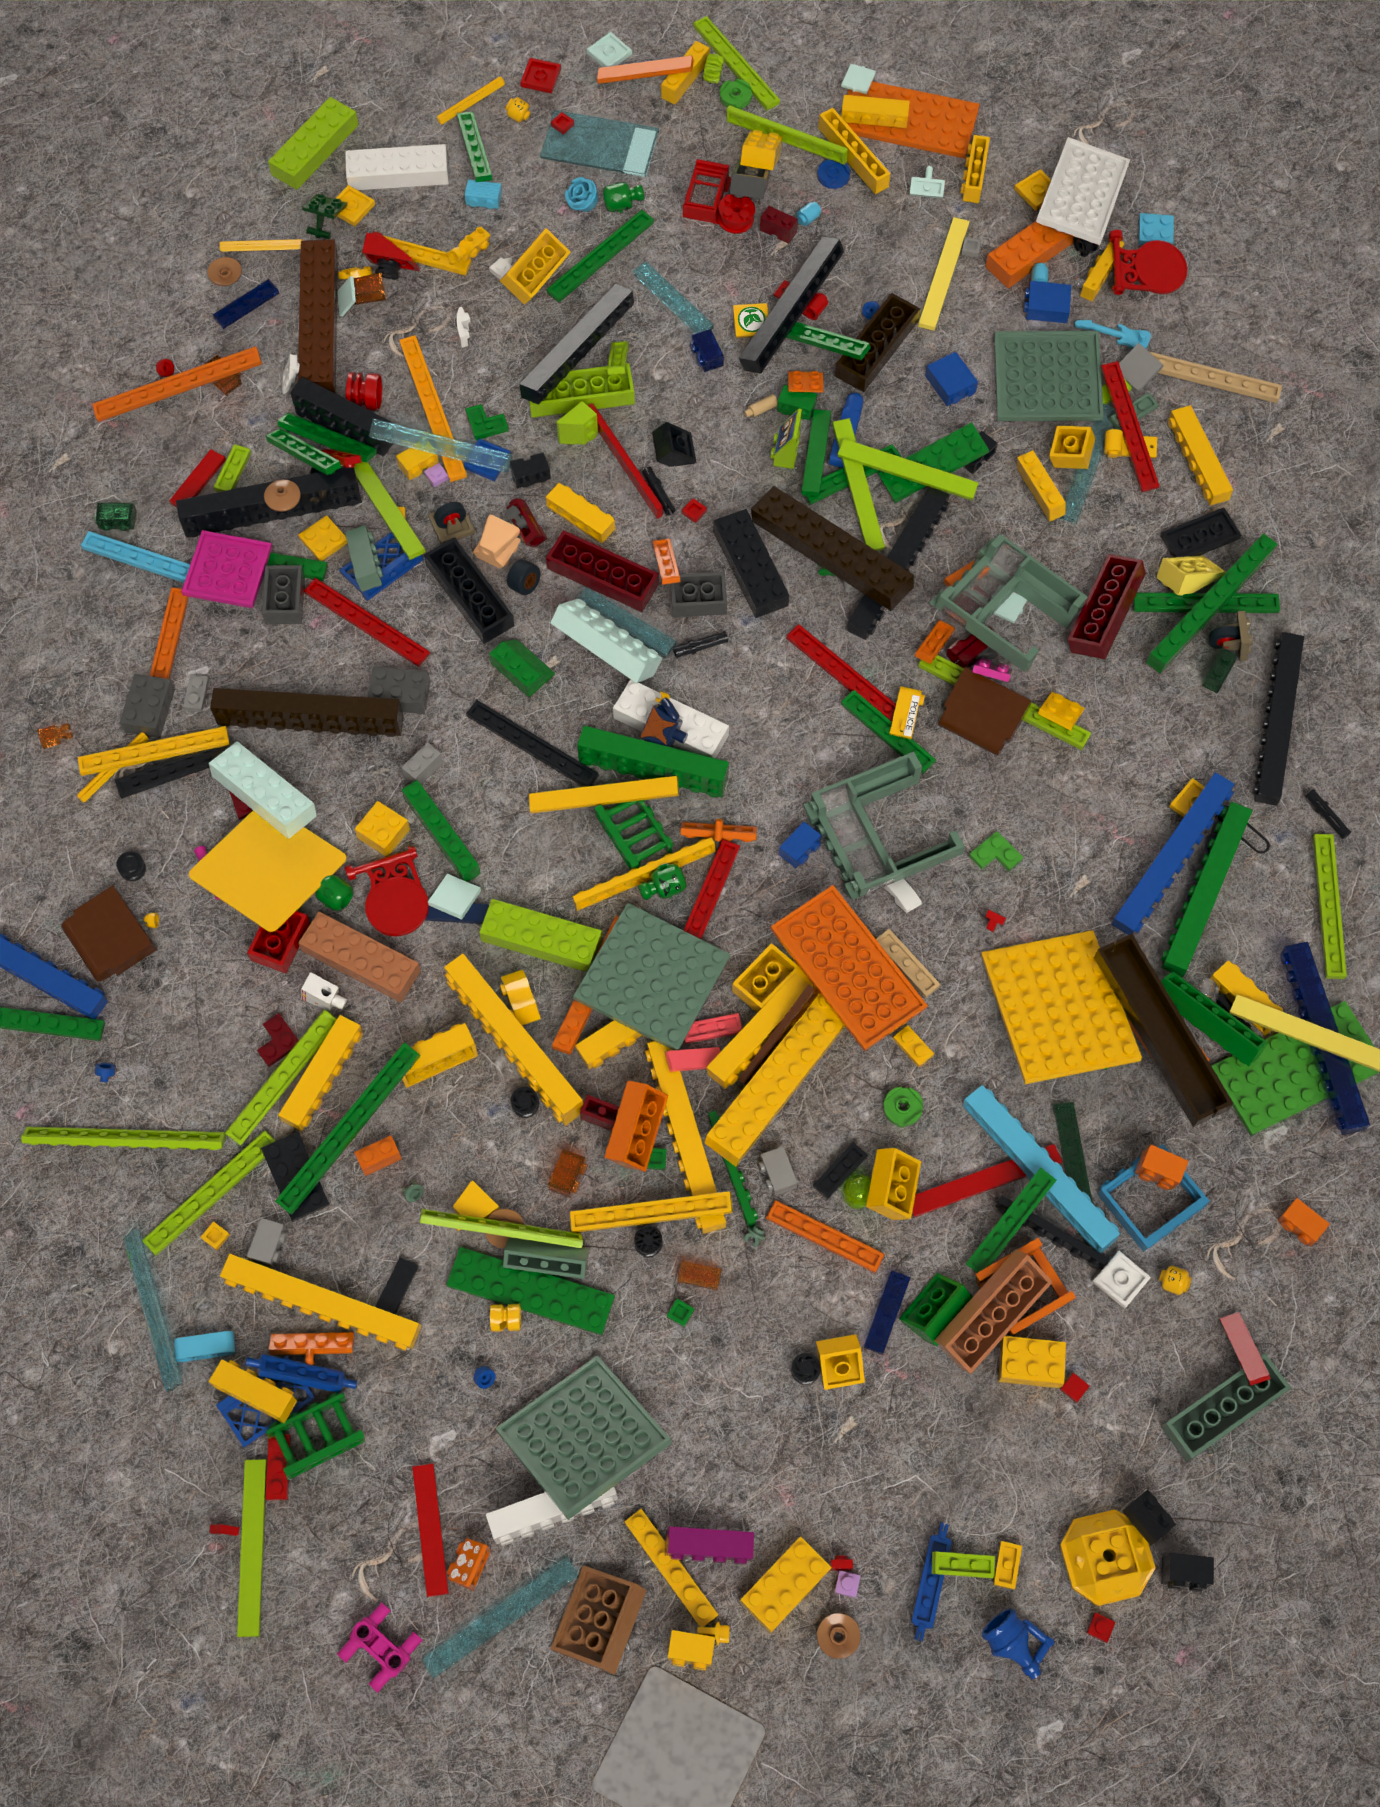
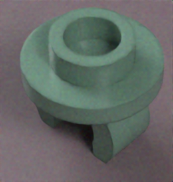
M411 1180L410 1183L412 1185L407 1189L403 1186L401 1189L408 1202H415L422 1197L424 1189L420 1184Z
M758 1225L749 1226L747 1228L749 1233L744 1237V1241L754 1237L755 1243L753 1247L758 1246L761 1240L766 1238L765 1230Z

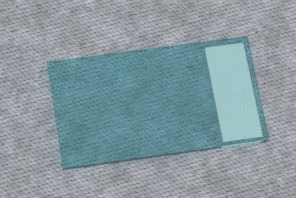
M554 110L551 121L563 112L574 120V126L563 135L551 127L550 122L540 154L541 159L646 177L659 128Z

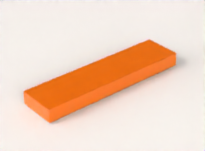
M671 540L652 541L662 585L680 582Z

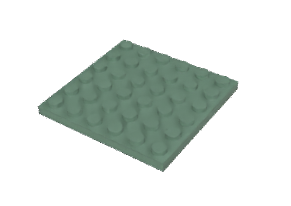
M995 331L997 421H1103L1099 331Z
M627 903L576 990L573 1000L672 1050H679L731 954Z
M598 1355L495 1428L499 1436L567 1520L672 1444L671 1438Z

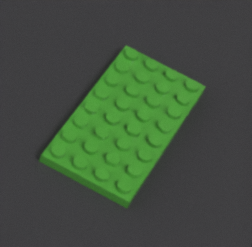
M1346 1001L1305 1020L1374 1047ZM1281 1033L1265 1040L1268 1042L1267 1046L1258 1060L1249 1067L1241 1063L1234 1055L1211 1066L1232 1100V1106L1250 1136L1380 1073Z

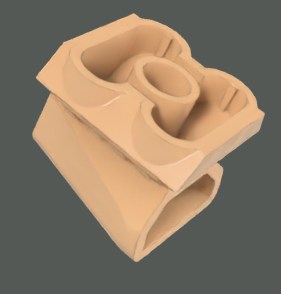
M489 515L481 540L473 553L477 558L499 569L506 566L512 553L518 549V544L521 539L517 538L520 534V529L498 517Z

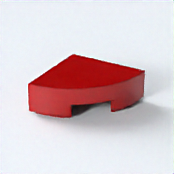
M223 1524L210 1525L209 1533L237 1536L239 1535L240 1527Z

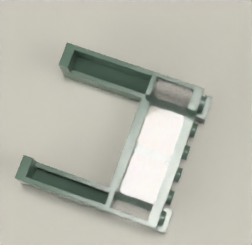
M1000 534L996 539L992 538L979 551L971 567L972 569L966 570L960 581L957 580L953 586L950 585L946 590L942 589L929 603L1023 672L1025 670L1028 672L1039 650L1033 646L1025 655L984 625V623L1015 591L1067 629L1074 616L1084 606L1088 597Z
M914 752L811 793V800L804 804L811 827L816 826L818 833L823 835L826 849L832 852L833 862L842 872L841 878L845 883L843 892L852 900L963 854L965 845L958 832L953 831L949 833L948 841L893 863L863 808L867 804L919 783L922 766Z

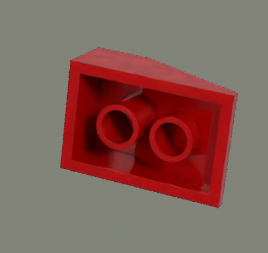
M375 231L372 233L366 232L362 253L371 263L377 264L379 258H385L389 261L394 260L398 262V265L401 264V269L420 272V268L415 261L384 237L382 233Z

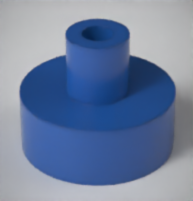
M876 301L865 303L862 308L863 315L867 319H871L880 308V305Z
M110 1063L96 1064L95 1075L101 1076V1082H108L109 1077L115 1075L116 1066Z
M488 1366L477 1368L473 1376L475 1384L481 1389L490 1387L496 1378L494 1371Z

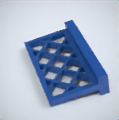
M389 533L375 544L377 550L385 548L384 553H376L379 558H383V563L378 565V567L382 568L383 572L381 586L362 592L356 581L355 574L347 573L350 569H353L352 561L339 570L362 593L363 598L367 601L424 560L422 555L409 560L405 553H400L401 546L399 543H390V540L395 538L392 533ZM389 548H397V553H388ZM387 558H396L391 563H386Z
M258 1376V1378H260V1379H262V1380H264L265 1378H267V1377ZM281 1380L280 1383L275 1382L276 1385H279V1389H281V1386L293 1388V1396H295L296 1388L305 1390L309 1396L303 1402H297L296 1404L299 1405L293 1408L290 1415L315 1399L308 1386L302 1385L300 1387L297 1384H283ZM228 1396L216 1404V1406L245 1448L265 1434L270 1425L267 1427L258 1426L260 1413L262 1412L247 1408V1404H244V1407H239L243 1402ZM235 1408L242 1409L241 1422L232 1421L227 1413ZM246 1410L258 1412L255 1425L243 1423ZM274 1418L271 1420V1424L278 1422V1420L274 1421ZM234 1424L240 1425L239 1431ZM243 1425L255 1427L253 1436L247 1441L241 1435ZM257 1428H261L262 1430L256 1434Z

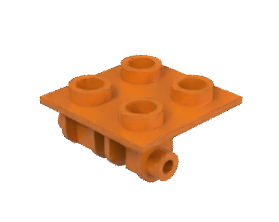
M788 371L789 392L824 393L823 372Z

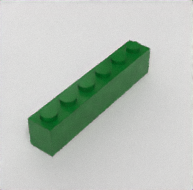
M416 780L401 789L404 800L459 877L469 882L480 875L479 864L419 781Z
M1175 972L1163 978L1161 983L1182 1017L1248 1067L1258 1060L1268 1044L1267 1041Z

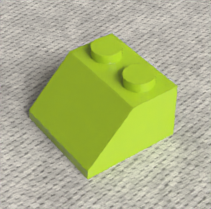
M583 401L556 422L558 442L560 444H586L594 440L598 435L597 414Z

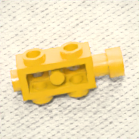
M477 227L474 232L466 235L460 241L457 248L454 247L448 252L449 259L453 263H458L462 259L466 262L470 258H475L481 250L487 249L490 244L488 241L491 235L484 228Z

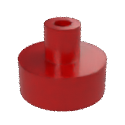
M162 359L157 362L156 371L161 377H168L173 375L174 365L171 360Z

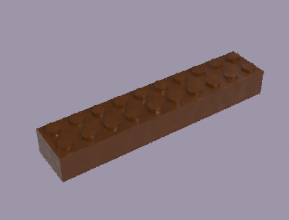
M335 239L301 241L298 363L300 367L298 381L303 377L336 394L337 247Z

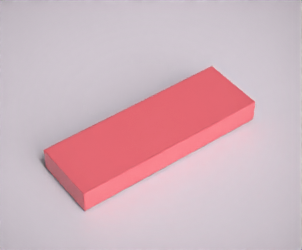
M739 1013L695 1021L685 1038V1044L738 1034L742 1030Z
M720 1047L667 1051L665 1056L670 1072L707 1069L706 1067L721 1051Z

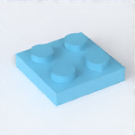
M1140 213L1138 245H1144L1154 240L1165 241L1173 245V215Z

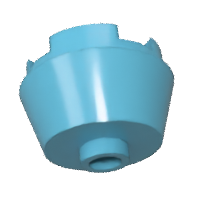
M578 177L571 181L572 185L568 191H565V198L572 209L588 212L598 203L596 185L589 179Z

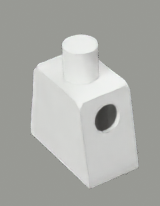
M311 972L301 989L302 1000L327 1011H330L332 1006L343 1009L347 1002L346 998L338 995L339 988Z

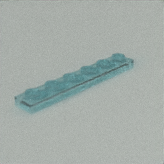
M645 262L633 270L634 276L700 338L714 329V324L649 263Z
M587 587L578 597L588 607L599 611L600 615L605 619L612 620L618 628L626 630L631 637L639 639L643 642V645L655 650L666 658L673 650V647L676 646V641Z

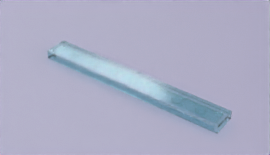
M1103 404V421H1096L1093 427L1095 443L1088 469L1077 470L1066 500V515L1060 517V519L1077 524L1104 451L1105 432L1113 427V424L1108 419L1115 414L1114 407Z
M374 418L369 433L371 438L507 473L509 471L512 454Z
M133 1230L123 1238L165 1391L169 1392L176 1389L183 1382L139 1230Z
M568 1558L563 1559L421 1659L432 1678H436L579 1577Z

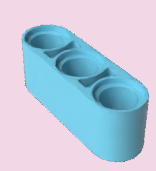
M233 1331L181 1337L174 1340L176 1362L229 1356L236 1353Z

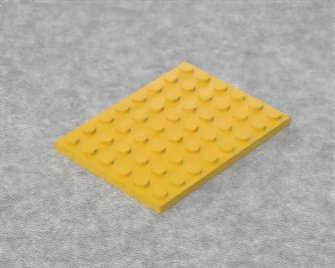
M1093 930L981 952V958L1025 1084L1141 1061L1142 1056L1124 1009L1094 959L1100 946Z

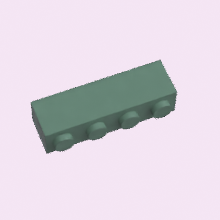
M366 525L346 531L345 534L355 578L361 591L381 586L383 572L381 567H378L381 564L376 554L378 553L376 545L372 543L375 541L372 531L368 532Z
M509 1237L504 1250L503 1268L584 1279L588 1266L589 1248H576Z

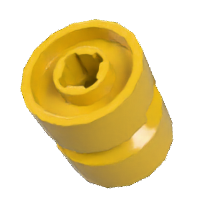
M491 1304V1332H500L505 1328L508 1331H520V1304H508L507 1307H504L503 1304Z

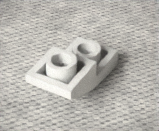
M459 307L457 328L460 344L463 348L468 346L467 339L470 338L468 323H471L469 314L465 313L462 307Z
M904 879L895 883L892 880L883 883V888L895 897V903L906 913L922 905L918 895Z

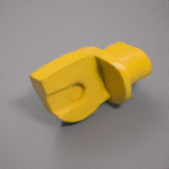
M717 1621L715 1628L697 1627V1634L715 1637L716 1645L719 1646V1643H729L730 1625H720V1622Z

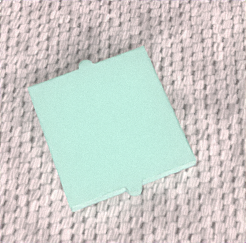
M850 64L841 87L850 89L853 92L857 91L867 94L876 71L865 68V66L861 67Z
M350 276L337 291L339 315L342 317L356 302L353 276Z
M999 586L994 596L992 595L990 599L992 600L1003 587ZM1013 592L993 614L1015 623L1019 614H1022L1027 600Z

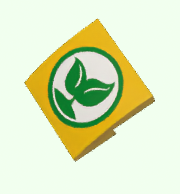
M767 303L733 305L735 338L754 337L768 316Z

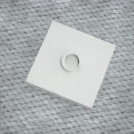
M1118 1251L1093 1280V1283L1125 1309L1151 1277L1123 1253Z

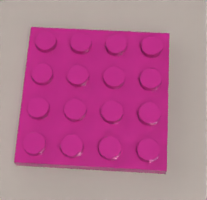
M202 530L182 589V595L253 609L265 573V566H267L272 551V543Z

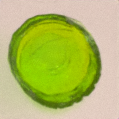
M852 1176L844 1185L843 1199L851 1208L861 1209L866 1206L871 1184L869 1176Z

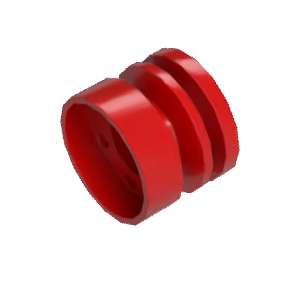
M349 372L345 388L346 399L361 407L363 402H365L367 410L379 411L382 402L381 375L378 373H368L364 381L362 372H359L357 377L355 372Z

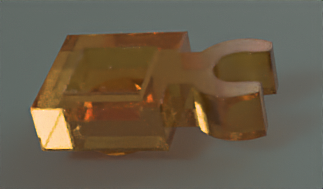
M68 723L63 724L59 729H57L56 725L37 730L42 748L46 749L62 744L60 740L62 738H73L71 732L65 733L66 730L71 729Z

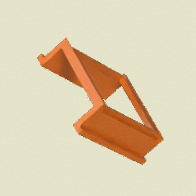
M1039 1238L1018 1250L1033 1256L1041 1270L1051 1279V1286L1059 1298L1017 1322L1008 1332V1335H1015L1076 1299L1073 1291H1067L1042 1252L1041 1247L1043 1244ZM1011 1254L975 1274L977 1277L976 1283L980 1289Z

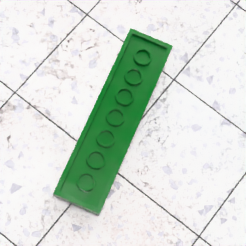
M459 1248L446 1284L447 1287L506 1306L508 1304H520L522 1311L601 1336L603 1335L615 1295L545 1273L503 1268L504 1260L466 1248Z

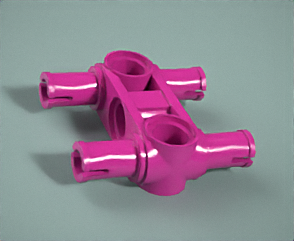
M382 1602L369 1617H364L361 1622L354 1626L353 1631L349 1634L350 1639L337 1652V1655L347 1663L354 1653L363 1647L381 1664L380 1667L382 1669L368 1683L377 1693L380 1692L391 1677H396L405 1669L406 1664L410 1661V1655L423 1641L415 1632H412L400 1647H396L378 1630V1625L391 1610ZM364 1626L368 1627L369 1635L366 1638H360L359 1630ZM394 1656L401 1658V1664L397 1668H392L390 1664Z

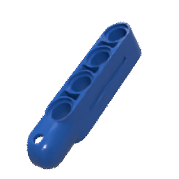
M851 393L847 396L840 420L850 418L854 435H856L864 400L859 393ZM835 437L829 465L844 468L842 459L837 457L839 448Z

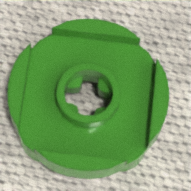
M736 79V81L732 82L728 80L720 88V102L726 107L730 105L742 110L752 100L751 86L742 79Z
M896 1087L886 1095L883 1104L884 1114L891 1123L900 1128L911 1126L921 1117L923 1100L920 1094L912 1088ZM900 1102L908 1104L906 1111L899 1109Z

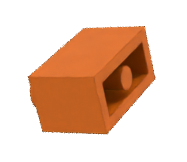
M391 1135L354 1152L365 1176L402 1159Z
M1298 1198L1291 1203L1278 1219L1285 1230L1292 1231L1298 1236L1297 1238L1300 1242L1310 1247L1330 1225V1223Z

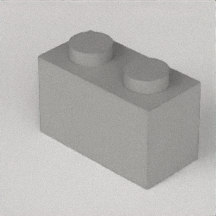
M427 742L401 767L404 778L410 783L418 780L422 784L443 764L442 755Z
M784 1147L761 1154L758 1164L761 1172H765L767 1176L765 1183L768 1191H772L773 1195L776 1196L797 1188L798 1183Z
M261 1218L247 1255L248 1259L251 1262L274 1268L275 1262L278 1263L281 1257L280 1248L282 1243L285 1244L288 1238L285 1225Z

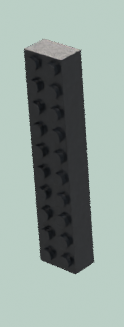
M343 467L328 475L318 472L284 479L294 482L299 487L301 494L298 504L288 511H275L266 504L264 493L266 488L274 482L272 481L176 500L178 517L185 536L188 538L201 535L202 530L216 533L243 526L249 527L258 523H268L273 520L303 516L309 513H319L324 510L338 509L349 505L354 506L362 503L354 467Z

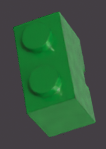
M784 385L778 399L777 412H781L784 415H792L796 410L802 409L801 419L810 421L816 407L817 394L812 392H789L788 386Z

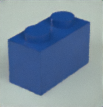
M803 822L779 847V856L794 868H797L800 864L803 865L808 860V855L812 851L816 852L821 846V834L806 822Z

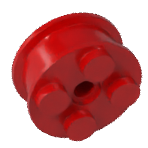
M727 194L720 200L717 221L723 230L739 234L748 231L752 227L755 205L750 197L737 198L734 194Z

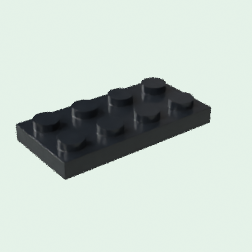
M1223 507L1161 533L1160 537L1173 558L1200 556L1239 540L1242 535Z
M296 1132L261 1148L281 1194L310 1158L299 1132ZM320 1181L292 1215L289 1214L292 1222L330 1205Z

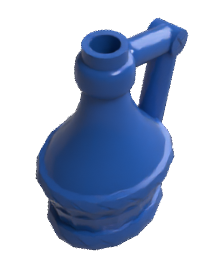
M1012 1608L994 1617L982 1631V1637L988 1641L992 1655L1017 1662L1022 1667L1023 1673L1029 1676L1030 1679H1035L1041 1674L1039 1663H1041L1049 1648L1054 1645L1052 1638H1049L1029 1620L1025 1619L1022 1621L1017 1617L1016 1611ZM1028 1632L1042 1642L1033 1659L1028 1647Z

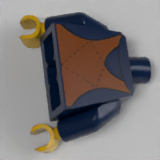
M660 691L661 699L657 697L655 699L660 704L652 707L640 738L644 741L668 747L673 745L675 740L684 744L688 733L680 730L683 721L669 700V694Z

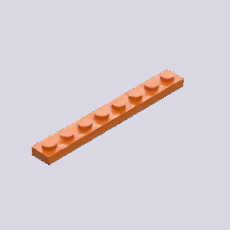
M615 916V918H614V920H613V922H612V924H611V926H610V928H609V930H608V932H607V934H606V936H605V938H604V940H603V942H602V944H601V947L603 946V944H604V942L606 941L608 935L610 934L611 930L613 929V927H614L615 923L617 922L619 916ZM574 1000L556 1035L552 1048L571 1055L593 1009Z

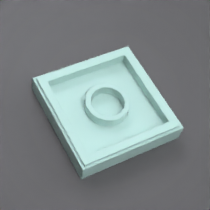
M610 32L587 48V54L602 67H609L623 62L632 55V50Z
M446 874L428 903L429 906L462 920L481 892V888Z

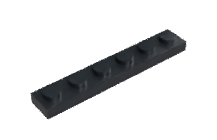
M222 746L189 753L115 780L119 795L123 799L210 768L209 762L225 751V748Z
M1001 1195L995 1207L1004 1215L1013 1201ZM1033 1213L1022 1224L1024 1227L1028 1226L1034 1229V1233L1038 1236L1049 1238L1055 1246L1066 1248L1072 1256L1088 1261V1265L1092 1268L1103 1270L1109 1260L1108 1257Z

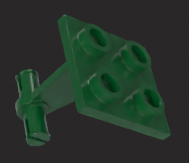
M316 194L302 207L303 211L317 214L316 229L308 226L306 233L315 235L316 238L322 237L329 240L331 233L322 231L324 217L334 219L347 207V203L342 202L340 199L328 198L323 194Z

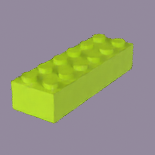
M329 97L269 159L268 164L271 175L298 190L357 128L359 124L356 111Z
M630 363L626 365L625 374L608 375L607 366L570 371L539 405L529 401L531 418L568 413L582 401L586 405L594 404L596 409L635 404Z
M492 899L479 932L482 942L584 972H588L603 940L602 930Z

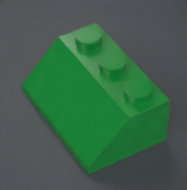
M517 639L503 641L489 653L491 664L528 698L555 675V672Z
M936 1273L899 1320L923 1340L937 1347L938 1344L934 1340L973 1297L963 1284Z

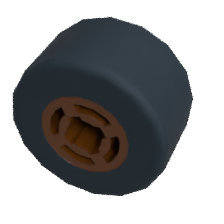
M521 559L516 561L507 575L508 587L521 595L532 593L539 583L540 569L527 560Z

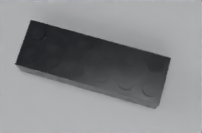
M301 377L290 392L295 412L298 416L305 417L317 425L376 448V455L379 454L384 457L395 442L391 421Z
M747 509L713 520V533L754 617L758 618L788 607L789 593Z
M455 537L424 554L427 568L483 644L515 626L513 614Z

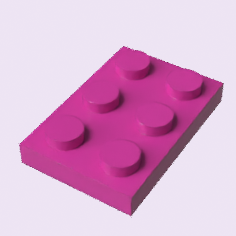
M986 658L976 661L973 673L1009 682L1012 673L1009 665L999 663L998 665L991 664L992 660Z

